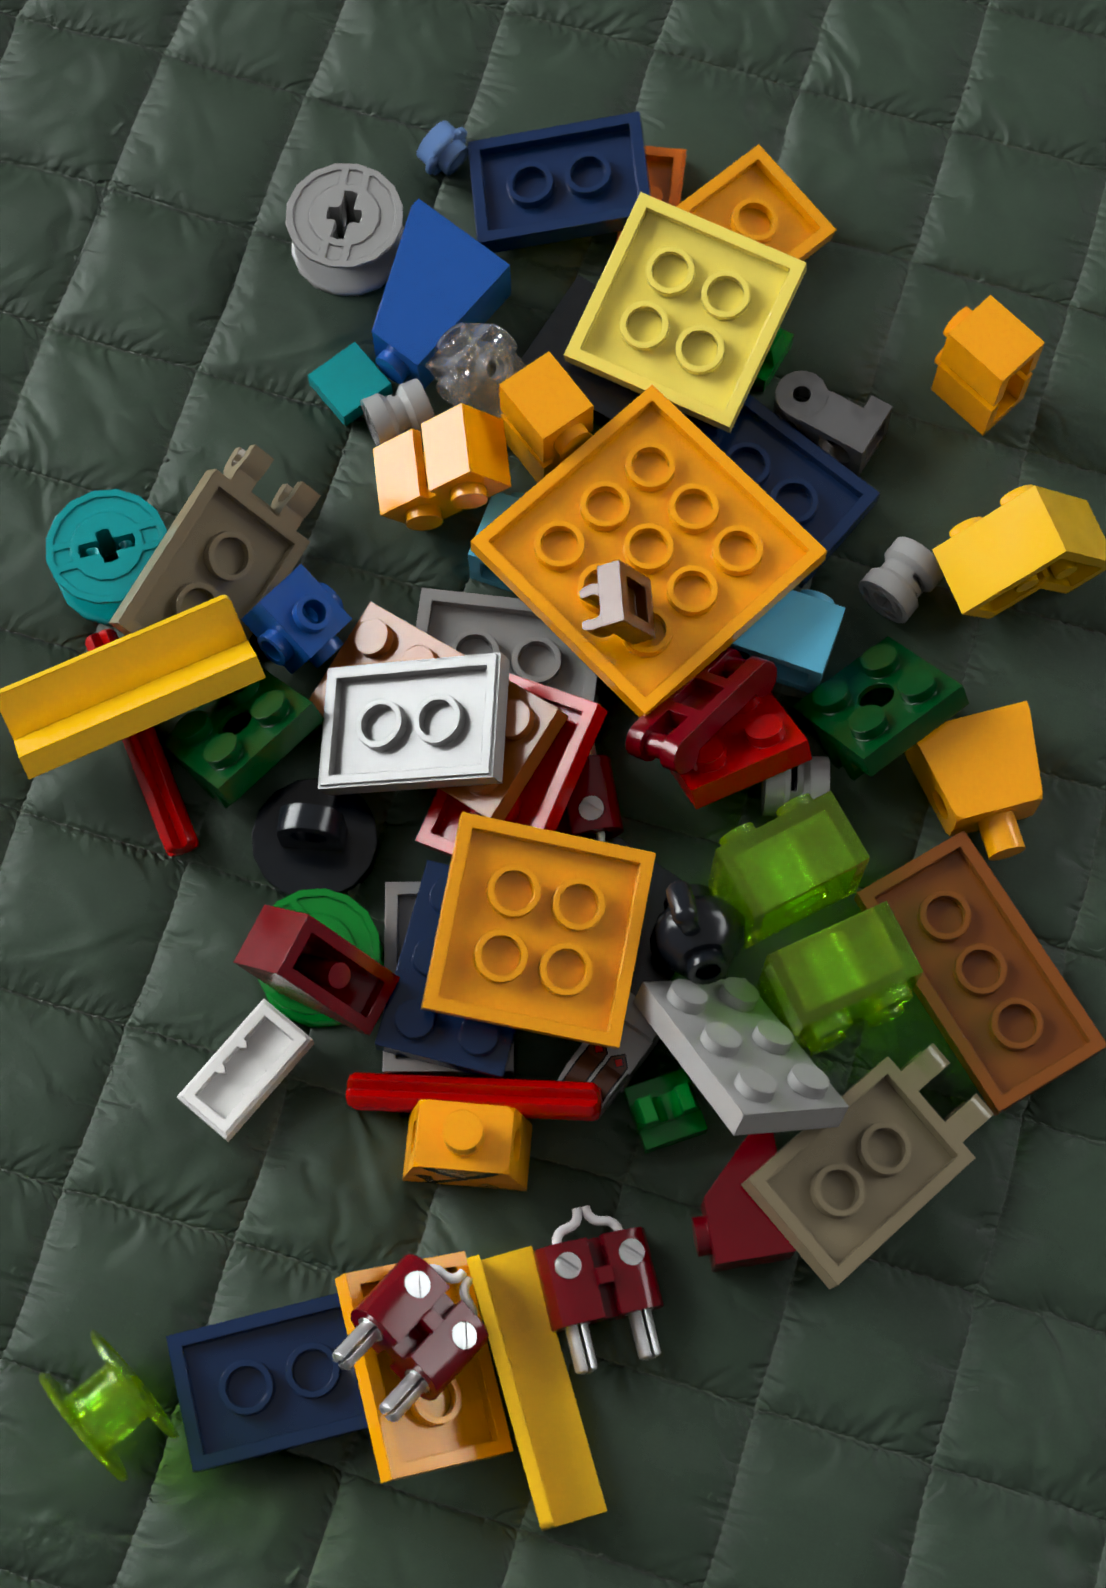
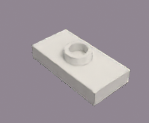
M263 999L179 1093L177 1098L223 1139L229 1142L315 1043L310 1036L266 999Z

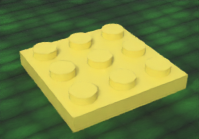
M640 192L564 353L565 361L639 394H642L648 387L653 385L681 412L730 433L804 277L807 263Z

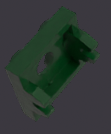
M887 636L875 646L867 649L863 655L829 680L818 685L814 691L793 705L792 709L799 725L819 739L822 748L833 765L838 769L844 766L849 777L855 781L864 773L872 777L970 703L962 684ZM885 687L894 691L892 700L883 707L878 705L860 706L862 697L873 689Z
M264 668L262 669L266 678L199 706L195 711L183 716L176 724L175 729L160 742L171 758L185 768L211 798H216L225 809L240 798L325 720L313 702ZM241 713H251V721L243 731L237 735L233 733L222 734L223 727L231 718Z

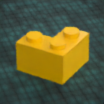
M1032 484L1024 485L1008 492L1000 499L1001 507L985 517H973L957 524L949 532L950 539L932 549L961 613L991 619L1039 589L1067 594L1106 571V538L1087 500Z

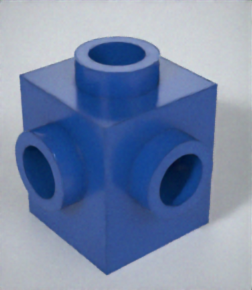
M300 564L260 600L241 621L258 638V645L264 655L273 663L284 666L293 674L308 660L317 669L344 644L336 634L352 618L343 609V603L338 594L328 585L319 583Z

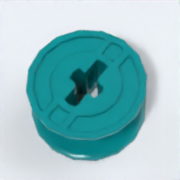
M119 489L91 491L70 501L54 518L46 537V562L67 604L84 619L108 626L110 625L109 621L167 533V529L158 511L141 496ZM117 553L119 557L117 560L107 562L106 556Z

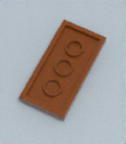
M370 601L329 668L465 655ZM327 671L309 699L323 718ZM509 680L502 783L438 789L485 817L504 821L569 716L559 708Z
M965 830L856 893L854 900L977 1090L994 1113V1116H997L1106 1049V1041Z

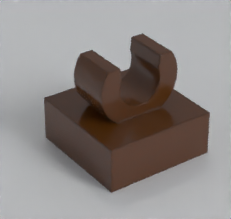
M620 560L596 566L598 583H592L583 587L579 593L580 598L589 604H600V614L594 619L583 621L582 629L600 638L615 634L633 645L655 639L650 578Z

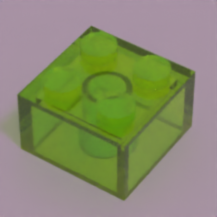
M832 791L815 799L809 793L799 795L783 804L776 811L778 818L758 828H755L752 822L745 823L729 831L719 840L721 847L715 849L708 885L716 897L727 900L746 918L744 949L856 892L870 856Z
M885 901L768 954L757 986L767 1006L779 1021L793 1033L796 1042L802 1049L808 1047L811 1055L830 1049L845 1040L846 1035L844 1031L855 1024L866 1020L869 1027L873 1028L902 1014L905 1011L902 1004L913 997L912 990L921 977L923 970L888 902Z

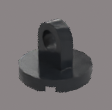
M318 778L296 780L275 791L259 809L251 832L253 857L265 880L284 897L299 890L321 888L348 895V891L354 889L360 882L362 884L372 872L379 850L376 821L365 800L358 794L328 796L318 790Z

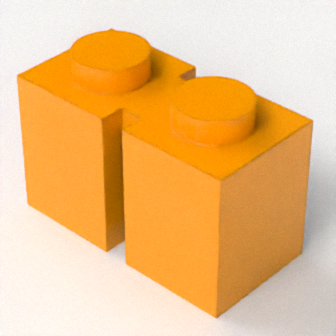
M989 295L974 310L968 306L962 308L945 327L943 335L946 337L944 347L934 360L938 367L931 390L982 436L1024 398L1033 375L1032 371L1037 365L1045 344L1040 337L992 295Z
M550 351L499 384L500 410L503 412L501 419L504 421L506 444L537 483L593 436L591 431L593 430L594 405Z
M463 403L421 423L424 452L421 431L410 429L373 448L380 516L404 523L411 530L425 531L437 528L443 523V519L462 511V509L481 507L487 503L489 497L512 487L503 419Z

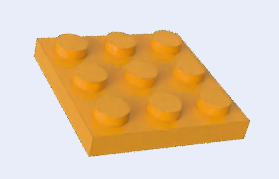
M462 812L459 818L421 1010L612 1049L619 1048L656 853Z

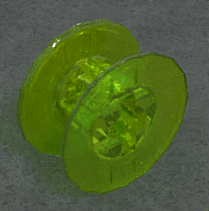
M93 1329L90 1332V1337L95 1348L105 1361V1365L70 1394L57 1380L47 1373L41 1372L38 1375L39 1381L57 1410L91 1453L120 1482H126L128 1480L126 1468L113 1449L116 1444L147 1418H150L168 1437L177 1439L180 1436L166 1412L137 1374L99 1332Z

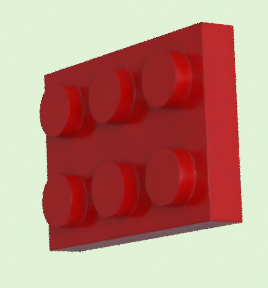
M509 673V680L559 708L569 717L504 821L556 832L608 711L599 703ZM438 789L415 841L426 848L452 857L461 813L483 815Z

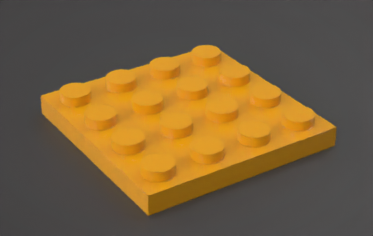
M653 385L648 387L470 541L471 551L639 718L642 715L644 717L706 668L822 564L827 554V550ZM620 560L650 578L655 639L633 645L615 634L600 638L582 629L583 621L594 619L600 614V604H589L580 598L579 593L583 587L592 583H598L596 566Z

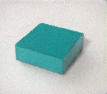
M353 342L308 374L309 385L345 427L363 414L360 403L361 399L376 393L383 396L393 393L390 381L356 342Z

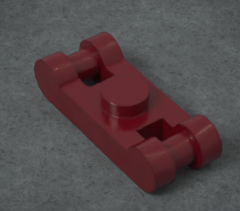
M728 647L699 674L645 717L642 715L631 726L625 742L628 754L647 762L657 758L660 759L662 767L679 774L688 773L695 766L700 749L754 696L759 698L765 697L772 691L777 678L775 663L757 656L750 657L747 660L743 659L738 650Z

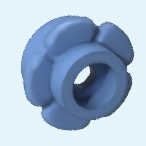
M444 120L428 132L416 153L417 157L426 164L425 171L428 174L437 175L442 171L448 176L453 174L464 163L468 156V147L465 145V138L467 136L465 128L459 127L456 129L448 121Z

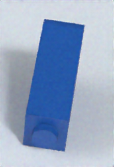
M419 198L410 208L372 328V337L376 357L375 362L389 379L395 383L402 384L404 381L407 382L418 378L425 389L511 295L510 264Z

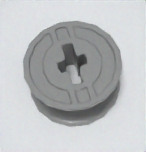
M335 163L314 170L296 185L286 206L285 225L292 240L291 254L299 273L314 288L335 296H360L380 289L388 281L404 230L402 225L403 204L395 186L379 171L361 164Z

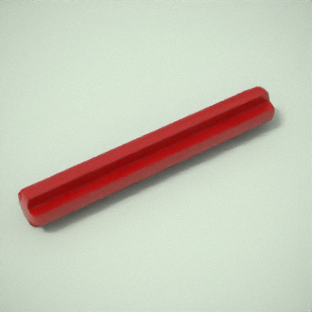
M104 629L88 636L85 640L87 651H91L117 640L119 637L113 629ZM154 726L122 739L166 853L170 857H176L194 850L198 846L199 841Z
M354 1072L347 1080L346 1090L347 1105L355 1110L411 1113L419 1100L429 1099L509 1106L516 1108L525 1118L595 1121L600 1117L602 1108L601 1088L593 1082Z

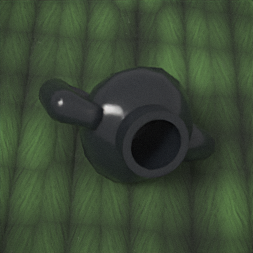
M684 880L673 881L666 890V898L663 904L664 911L659 914L650 936V950L667 969L689 978L696 984H711L720 979L728 978L727 969L735 960L744 944L746 918L727 900L714 896L713 891L709 887L701 884H689Z

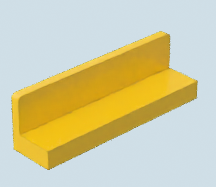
M221 595L1 688L0 713L14 740L17 755L28 779H32L266 678L256 653L245 635L232 601L227 595Z
M531 1245L483 1260L480 1259L479 1254L468 1257L466 1260L484 1325L488 1332V1340L541 1531H545L605 1513L607 1508L557 1332L552 1333L533 1255L534 1251Z

